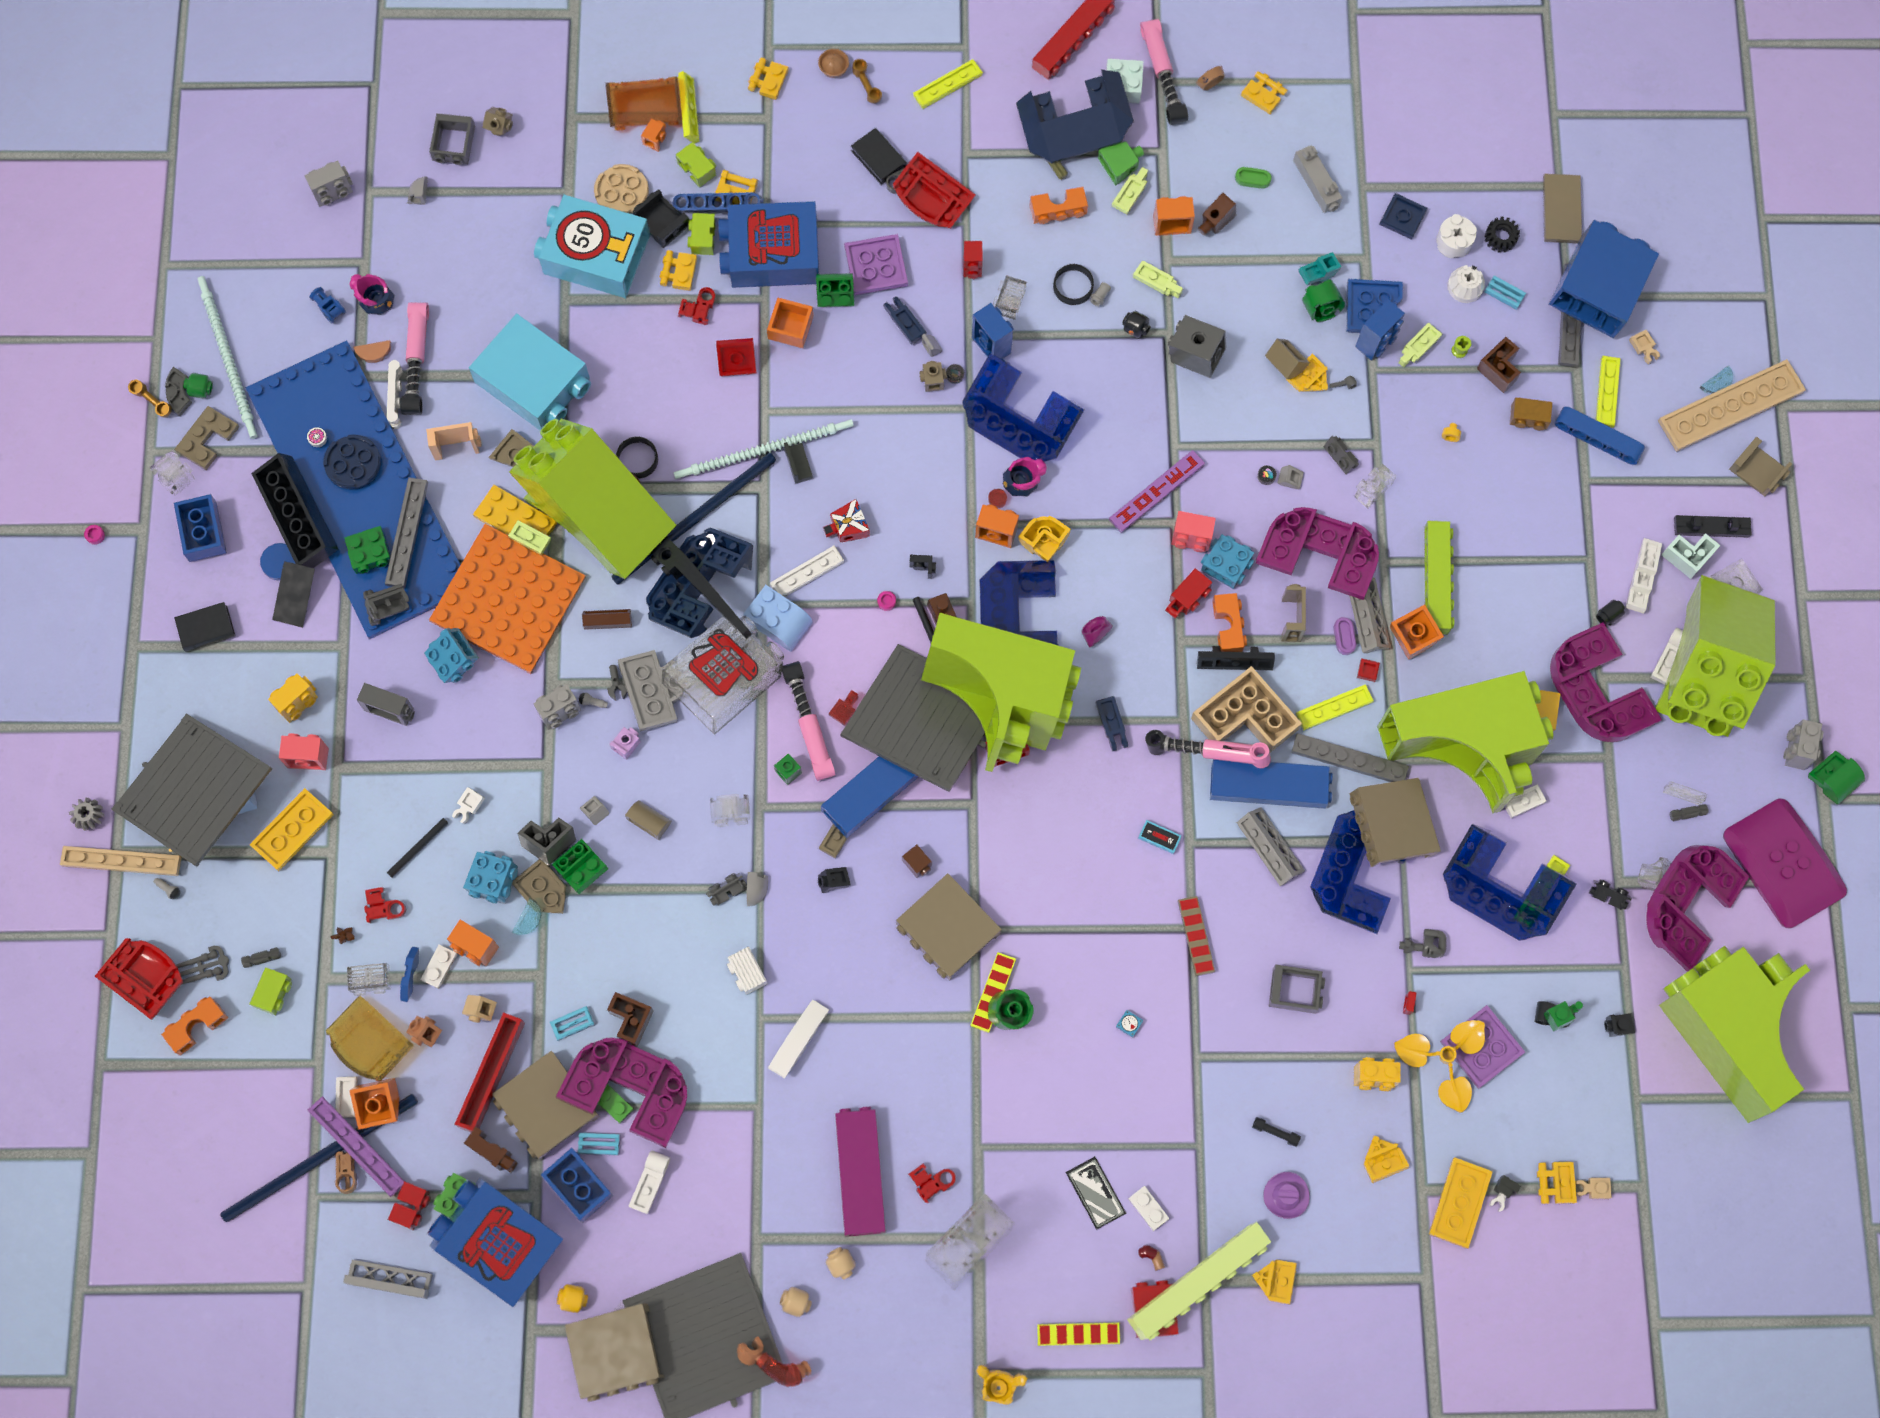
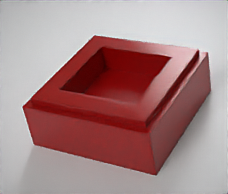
M1361 658L1357 678L1376 682L1380 663Z
M1409 991L1405 995L1403 1014L1411 1015L1413 1013L1416 992Z

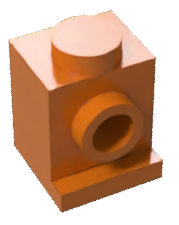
M651 118L641 134L642 144L659 152V143L663 142L666 137V124Z

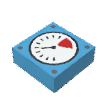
M1126 1010L1116 1028L1133 1038L1143 1020Z

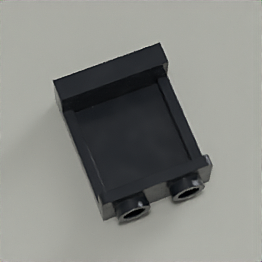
M660 189L649 194L647 199L642 204L636 205L633 210V215L647 219L650 236L663 248L689 227V217L685 213L681 214L663 197Z

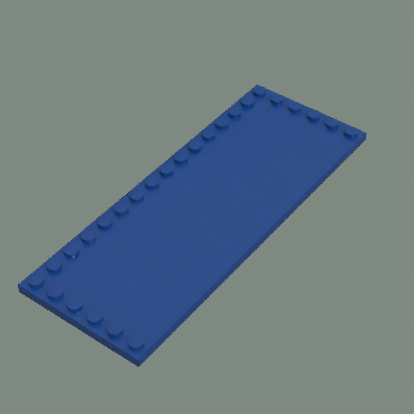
M348 341L337 344L245 387L277 453L293 457L339 549L329 559L367 637L372 639L436 608L459 569L460 563L425 496L404 589L409 598L407 602L409 610L381 619L379 625L371 626L369 623V615L365 607L363 592L372 590L375 593L390 587L385 585L389 563L385 567H375L367 573L356 574L349 559L344 537L381 526L391 555L408 477L416 478ZM313 428H321L327 435V441L321 447H313L307 439L308 432ZM348 435H361L368 438L377 447L381 457V467L376 478L368 485L359 489H344L335 485L328 478L323 464L324 455L328 447L334 441L336 442Z

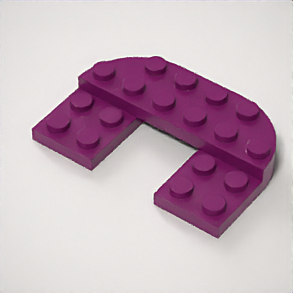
M1308 507L1293 508V511L1285 514L1283 512L1272 522L1256 559V564L1292 576L1302 548H1306L1338 559L1328 584L1329 589L1361 600L1365 599L1379 559L1378 545L1375 544L1372 534L1366 528L1356 522H1353L1351 525L1318 514L1317 509Z
M1600 623L1573 635L1562 643L1552 656L1550 672L1557 691L1580 728L1597 740L1619 742L1659 723L1662 719L1643 687L1609 703L1607 702L1590 671L1621 657L1623 654L1605 624Z
M1692 845L1682 850L1672 861L1647 904V929L1653 943L1658 948H1663L1686 971L1694 968L1711 941L1684 914L1701 885H1703L1724 907L1731 908L1750 876L1723 850L1717 847Z
M603 1038V1040L591 1042L585 1046L575 1057L556 1098L593 1115L609 1080L645 1096L629 1132L666 1148L685 1110L687 1101V1086L680 1070L669 1060L661 1059L628 1044V1041L623 1039Z

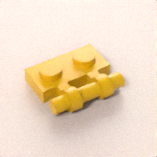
M761 57L759 62L755 64L753 76H750L748 81V90L753 92L758 87L760 88L759 95L776 100L788 73V66L771 61L770 66L767 67L765 66L767 60ZM761 73L766 75L764 81L759 79Z
M1257 71L1254 77L1259 82L1256 83L1251 79L1241 92V96L1266 113L1271 114L1281 100L1277 94L1280 93L1284 96L1288 90L1280 82L1276 83L1270 79V76L1266 73L1262 74ZM1265 84L1272 88V91L1270 92L1263 86Z
M667 250L662 261L664 265L663 270L660 271V285L667 286V282L672 281L674 289L691 291L697 255L679 252L678 258L675 259L673 258V251ZM671 266L676 267L675 273H670Z
M1553 1162L1552 1170H1547L1546 1163H1538L1539 1171H1537V1178H1539L1540 1182L1538 1195L1541 1196V1204H1549V1196H1554L1555 1204L1577 1203L1574 1162ZM1548 1177H1553L1554 1189H1548Z

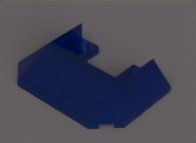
M989 353L962 401L968 419V427L1019 458L1031 457L1034 460L1042 459L1044 462L1056 459L1085 409L1073 400H1069L1059 393L1052 391L1036 421L1032 420L1005 403L1020 378L1022 371L1010 365L1009 362Z
M1045 560L998 561L979 580L981 624L1058 645L1057 631H1020L1019 598L1056 596L1054 560L1049 562Z
M1352 810L1337 816L1310 888L1322 913L1378 934L1391 898L1354 884L1365 856L1366 848L1361 840V831L1355 819V811ZM1406 859L1396 860L1395 862L1404 864Z
M1472 823L1443 873L1450 901L1519 941L1546 935L1577 883L1562 871L1559 873L1542 863L1525 893L1517 891L1489 874L1507 842L1491 834L1490 830Z

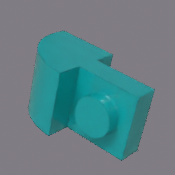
M1331 252L1318 257L1313 263L1300 267L1298 272L1308 286L1330 279L1342 266L1334 253Z

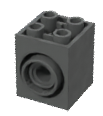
M1185 315L1182 321L1179 320L1177 323L1176 333L1174 336L1171 335L1168 341L1170 362L1211 378L1226 350V331Z

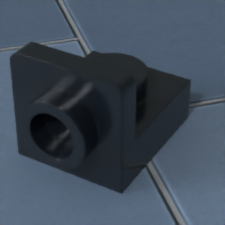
M910 554V568L914 570L928 568V579H932V573H936V562H932V555Z
M846 867L825 869L818 875V885L822 893H827L833 889L848 888L851 885Z
M1631 1013L1622 1015L1612 1014L1607 1016L1604 1021V1027L1606 1032H1609V1037L1635 1033Z

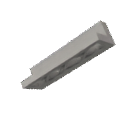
M1373 577L1370 589L1368 588L1364 600L1350 596L1362 652L1367 654L1377 649H1391L1378 588Z
M1261 807L1248 812L1236 822L1279 886L1286 884L1293 877L1305 871Z
M352 1260L349 1274L345 1275L343 1283L427 1299L433 1274ZM356 1265L364 1266L368 1273L361 1278L355 1277ZM379 1269L384 1270L388 1276L382 1281H377L372 1275ZM398 1273H403L407 1281L399 1285L394 1282L392 1277ZM419 1276L426 1277L424 1289L416 1288L412 1281Z

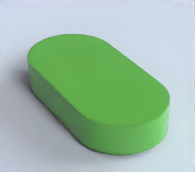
M1240 167L1236 171L1235 180L1241 186L1264 189L1270 185L1271 174L1263 169Z

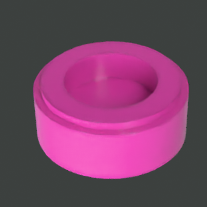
M90 525L85 529L84 537L90 544L96 545L104 540L105 532L98 525Z
M890 591L881 592L877 598L879 608L884 611L892 610L896 606V596Z

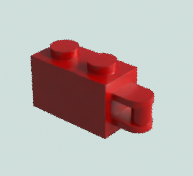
M1194 568L1171 594L1169 599L1171 603L1165 611L1175 619L1182 612L1186 615L1190 611L1194 612L1200 605V599L1202 597L1207 598L1211 593L1212 581Z

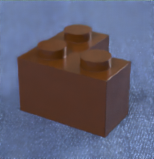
M1505 336L1481 359L1477 370L1505 393L1517 381L1521 373L1510 363L1520 348Z
M615 992L607 1011L609 1014L624 1020L617 1037L628 1041V1044L638 1047L654 1011L652 1007Z

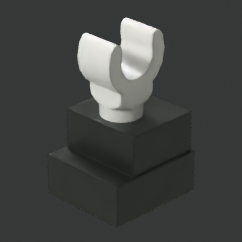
M1505 1175L1501 1176L1494 1188V1191L1499 1194L1490 1201L1489 1206H1493L1494 1202L1497 1201L1500 1203L1498 1212H1501L1505 1207V1199L1509 1198L1512 1193H1518L1521 1185Z

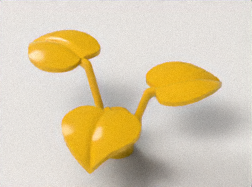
M1472 1020L1455 1026L1451 1032L1450 1039L1457 1045L1455 1047L1445 1046L1440 1052L1428 1053L1430 1043L1421 1034H1410L1394 1043L1398 1056L1411 1067L1424 1066L1427 1062V1056H1439L1442 1063L1448 1064L1450 1080H1445L1441 1083L1438 1089L1439 1098L1443 1104L1459 1113H1462L1467 1108L1472 1095L1471 1085L1464 1077L1454 1079L1452 1063L1456 1058V1050L1459 1048L1466 1054H1475L1481 1050L1485 1041L1484 1022Z

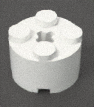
M1458 214L1447 218L1442 223L1436 237L1437 248L1440 253L1448 258H1461L1467 255L1476 238V226L1469 219Z

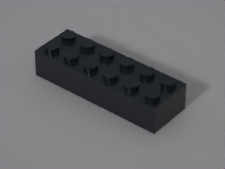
M278 453L251 473L295 564L314 568L339 550L292 456Z

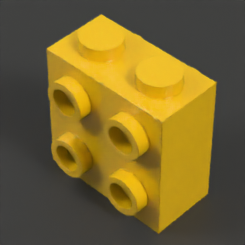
M296 673L294 676H290L280 689L274 690L268 700L290 723L292 720H297L303 710L311 707L316 702L318 696L315 691L317 689L305 675L301 678Z
M1366 1057L1354 1066V1086H1358L1360 1090H1371V1087H1377L1379 1091H1391V1088H1395L1400 1083V1062H1395V1059H1383L1382 1062L1375 1061V1058Z

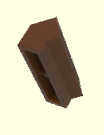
M631 609L583 611L582 613L584 630L632 628Z

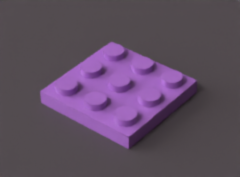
M898 234L844 243L849 272L853 273L854 295L908 286Z
M1487 1005L1467 1020L1485 1023L1483 1047L1475 1054H1466L1459 1048L1456 1050L1455 1061L1478 1089L1525 1053ZM1451 1033L1440 1041L1444 1047H1455L1457 1045L1451 1041Z

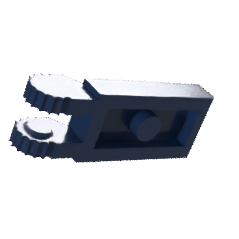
M895 296L893 302L898 310L894 311L888 302L883 304L884 308L912 345L920 340L922 335L926 334V331L908 307Z
M1111 696L1097 700L1095 702L1112 752L1117 750L1113 737L1116 735H1120L1123 748H1127L1128 742L1115 697Z

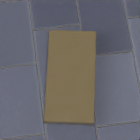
M1544 174V242L1578 243L1582 236L1581 175Z

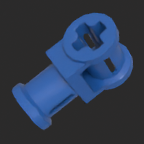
M317 287L311 292L309 298L318 304L320 311L331 324L341 313H346L343 306L336 299L324 293L322 287Z

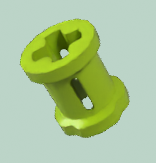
M1466 336L1457 337L1454 346L1451 348L1452 354L1456 358H1464L1471 347V340Z

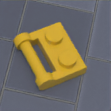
M723 170L715 193H755L758 179H748L731 174L728 170ZM729 180L750 187L749 190L726 184V182ZM717 197L715 199V201L722 203V199L720 197ZM735 197L732 200L733 205L740 204L739 197Z

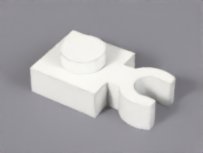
M467 787L457 802L461 807L453 812L452 817L457 819L459 814L462 813L463 818L460 822L465 824L469 819V812L475 814L485 797Z

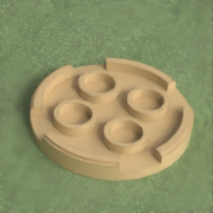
M617 164L599 174L595 181L594 194L598 205L633 214L635 206L639 203L642 204L647 199L649 187L645 176L639 169L627 164Z

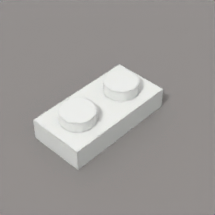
M1537 784L1524 790L1523 795L1512 797L1505 805V809L1510 818H1513L1546 803V799Z
M438 945L420 980L439 989L457 953Z
M1145 1186L1128 1198L1152 1231L1169 1220V1217Z

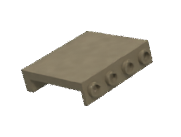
M1419 778L1358 787L1349 793L1350 802L1356 814L1355 819L1361 831V840L1366 848V857L1371 867L1379 863L1419 856L1428 858L1441 851Z
M948 873L896 920V929L903 936L907 935L911 939L909 941L916 950L920 949L924 953L923 958L930 965L933 963L938 968L936 970L943 979L947 978L949 981L958 970L993 938L996 939L1002 931Z
M552 1050L492 1094L495 1097L493 1100L495 1106L499 1111L503 1109L507 1114L504 1116L505 1120L510 1126L515 1125L518 1131L515 1133L522 1143L524 1141L527 1142L529 1145L527 1150L533 1159L537 1157L540 1161L543 1160L542 1157L591 1120L594 1122L600 1117L596 1111L592 1115L556 1098L568 1072Z
M638 1304L565 1325L580 1399H587L588 1402L600 1399L599 1395L607 1393V1397L620 1394V1389L626 1388L627 1391L638 1389V1384L646 1382V1385L649 1386L659 1383L658 1379L664 1378V1374H660L648 1322L647 1312H650L648 1304Z

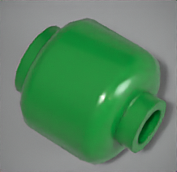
M191 373L189 378H185L183 388L187 389V394L190 397L204 399L207 395H211L213 381L210 380L208 375Z

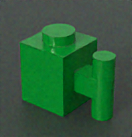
M1566 1001L1548 1009L1544 1016L1553 1032L1570 1024L1575 1019L1573 1014L1578 1013L1583 1008V1003L1577 1001L1575 1004L1568 1006Z

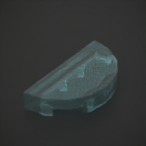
M1729 365L1702 384L1700 389L1705 393H1715L1730 386L1733 380V373Z
M529 898L512 933L517 935L528 934L534 931L540 924L542 917L541 909L534 899Z

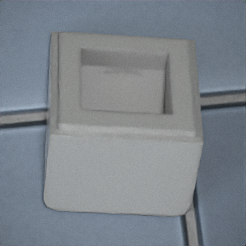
M922 335V344L931 357L942 352V348L934 336Z
M1291 465L1281 468L1277 483L1298 490L1300 489L1304 472Z
M595 796L580 807L581 811L594 825H597L609 815L608 810Z

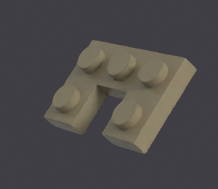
M207 406L174 450L199 467L207 470L217 455L203 445L213 432L229 441L238 430L239 425Z

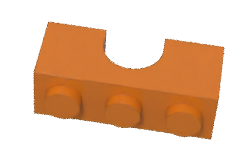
M1084 187L1067 189L1065 191V202L1062 204L1052 203L1048 193L1030 196V209L1034 224H1046L1053 220L1062 221L1069 217L1079 218L1087 214L1088 203Z
M1237 593L1214 595L1212 600L1214 618L1226 619L1231 625L1230 629L1219 631L1217 640L1221 652H1243L1244 646H1247L1246 635L1242 633L1244 618L1240 617L1239 610H1242L1241 599L1237 598Z
M210 996L208 998L205 997L197 1003V1007L193 1010L183 1013L179 1021L169 1024L161 1035L172 1050L181 1056L196 1044L191 1036V1030L195 1024L204 1022L208 1028L214 1030L229 1017L215 999Z

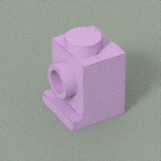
M623 727L609 745L613 751L627 760L641 742L639 737H637L639 733L631 727L629 729ZM625 737H628V742H622Z

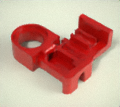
M709 287L702 288L699 291L697 302L689 303L686 299H682L678 317L681 318V315L690 317L695 323L708 325L707 315L709 308H713L715 300L714 290ZM709 293L712 298L706 301L702 299L701 295Z
M384 887L365 890L367 905L364 907L368 923H371V920L387 917L388 920L401 918L406 912V906L399 900L385 902L381 894L385 891ZM398 903L401 905L402 910L399 914L394 915L391 912V907Z
M922 1163L908 1175L916 1186H920L921 1189L917 1187L916 1191L925 1203H929L928 1199L938 1191L942 1190L944 1192L951 1187L956 1177L950 1169H943L934 1176L928 1175L925 1171L926 1166ZM948 1172L951 1174L952 1180L949 1184L941 1182L940 1177L942 1173Z

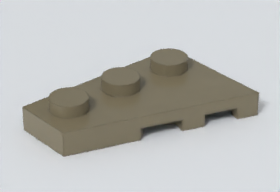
M511 429L488 458L514 467L516 465L514 462L515 455L526 446H534Z

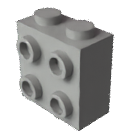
M338 161L330 162L324 167L312 170L304 175L319 207L329 205L332 201L344 198L352 193L350 185L353 183L345 166L341 167Z
M567 684L557 686L553 689L552 693L547 696H540L533 703L548 730L559 727L564 720L576 717L579 711H581L577 699Z
M1803 719L1788 731L1787 741L1789 743L1783 756L1786 759L1785 766L1805 770L1819 759L1820 749H1818V746L1823 738L1821 723Z

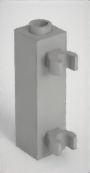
M1310 145L1295 152L1293 161L1323 213L1337 210L1340 207L1342 196L1338 191L1335 181H1332L1319 159L1315 147Z

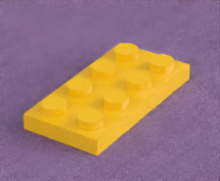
M496 485L492 486L473 513L475 518L506 535H509L518 520L547 536L550 535L557 525V522L551 517Z
M304 788L249 845L277 871H280L334 814Z
M1454 1157L1429 1235L1468 1249L1493 1171Z

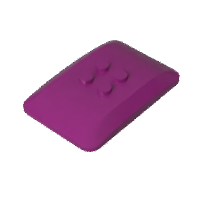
M1776 799L1724 831V841L1744 871L1750 876V880L1783 927L1793 928L1846 896L1847 888L1813 834L1787 800Z

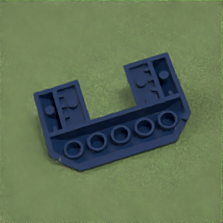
M1101 69L1102 76L1085 80L1092 107L1057 117L1050 91L1035 96L1030 91L1017 101L1016 106L1029 152L1044 158L1050 163H1055L1121 143L1134 120L1120 72Z
M711 527L704 530V533L695 536L693 534L687 537L679 548L708 582L716 571L735 578L742 567L750 571L752 569L753 545ZM663 572L646 597L650 621L689 638L710 633L704 626V623L714 609L711 605L697 600L701 593L683 575L676 580L672 575L668 577Z

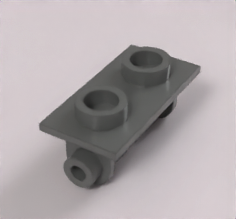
M1331 436L1323 446L1345 474H1348L1352 468L1354 469L1359 465L1358 459H1356L1351 451L1346 453L1347 446L1340 437Z
M732 873L725 878V882L720 885L716 883L708 888L709 891L706 892V895L713 897L710 899L713 906L716 904L720 905L730 899L726 893L727 891H730L732 896L745 890L744 887L747 884L744 879L739 880L742 878L740 873Z

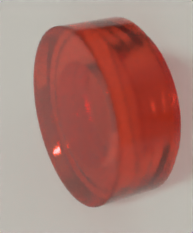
M993 489L989 493L988 502L991 505L1002 508L1007 502V495L1002 489Z

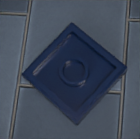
M1395 193L1379 225L1412 240L1428 208Z

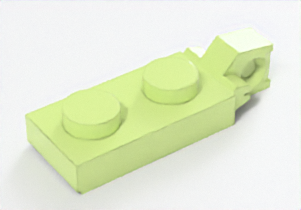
M1142 167L1137 175H1130L1112 202V207L1126 215L1129 213L1146 187L1147 169Z
M1145 261L1140 263L1133 274V278L1167 296L1170 294L1176 298H1179L1182 294L1183 288L1177 285L1174 277Z
M1427 323L1405 345L1402 350L1404 355L1398 363L1404 368L1410 361L1413 363L1416 360L1418 361L1441 338L1442 333L1430 323Z

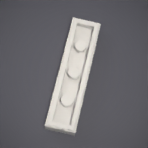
M832 546L770 582V586L773 590L786 597L843 564L844 559L836 547Z

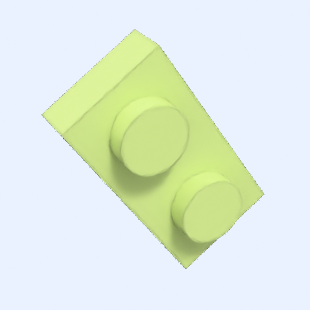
M519 520L508 535L510 539L540 555L543 554L551 541L549 536Z

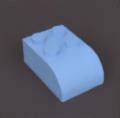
M767 585L762 588L743 614L745 622L790 652L813 623L812 618L803 609Z

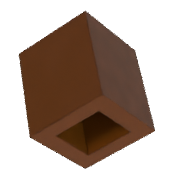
M917 844L902 856L903 863L916 878L920 875L923 877L931 871L932 861Z

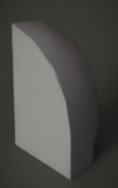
M427 176L417 178L410 185L408 204L426 205Z
M748 872L747 907L755 906L766 896L768 889L767 875L757 876L756 872Z

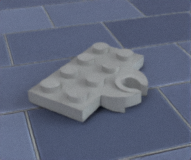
M655 650L618 659V665L640 732L677 722L673 703L683 696L685 683H681L678 687H672L669 682L671 680H681L683 678L682 674L675 667H660Z

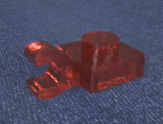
M851 690L845 701L839 698L829 712V716L845 726L855 712L852 705L858 699V694Z

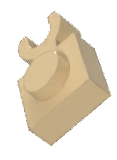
M1647 330L1630 337V343L1638 355L1642 353L1645 355L1644 360L1647 364H1650L1652 361L1650 355L1654 356L1656 360L1659 359V352L1653 349L1656 343Z
M1589 1178L1588 1184L1583 1180L1575 1182V1185H1581L1583 1188L1582 1192H1576V1196H1583L1589 1193V1199H1611L1610 1178Z

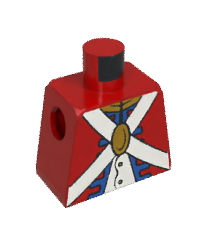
M857 499L830 514L832 524L823 527L826 537L837 534L841 543L870 537V530Z

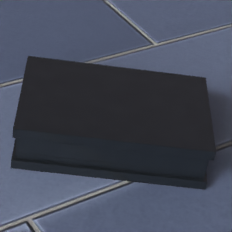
M874 128L851 145V152L880 185L886 182L888 176L907 166V162L902 158V155L893 148L877 128Z
M225 602L174 617L181 645L185 652L236 636L228 606L225 605Z

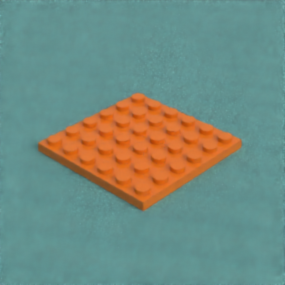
M484 524L429 618V622L443 629L459 628L466 640L471 644L531 674L585 580L586 575L545 554L540 555L510 539L503 532Z

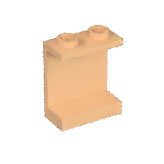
M471 422L426 429L428 447L435 460L442 459L441 445L467 441L471 442L475 453L479 454V447L482 446L481 438L478 435L477 428H473Z

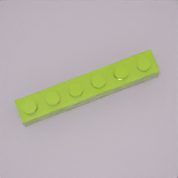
M1427 521L1424 527L1425 606L1441 633L1448 635L1450 630L1454 628V617H1451V611L1454 609V599H1451V593L1454 591V582L1451 581V575H1453L1454 571L1451 557H1453L1454 549L1453 546H1450V539H1453V528H1450V522Z

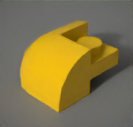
M1041 516L1032 519L1020 533L1018 539L1030 553H1035L1046 562H1049L1064 545L1071 529L1056 518Z

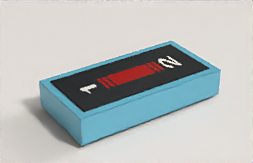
M1146 820L1138 839L1174 854L1182 836Z

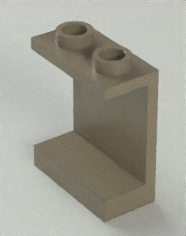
M1755 437L1729 470L1765 497L1769 492L1773 494L1780 484L1777 482L1780 478L1784 481L1791 471L1788 469L1792 463L1789 462L1785 467L1758 447L1762 440Z
M1291 584L1286 587L1282 596V602L1297 603V623L1286 622L1281 634V641L1301 642L1306 631V587H1301L1299 584Z

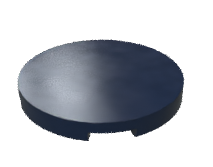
M348 435L336 442L334 441L328 447L324 455L323 464L328 478L335 485L344 489H359L368 485L376 478L381 467V457L377 447L371 440L361 435Z

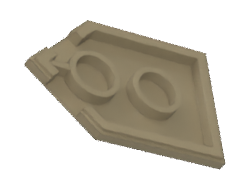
M540 859L513 880L512 885L535 912L563 914L566 886L546 863Z

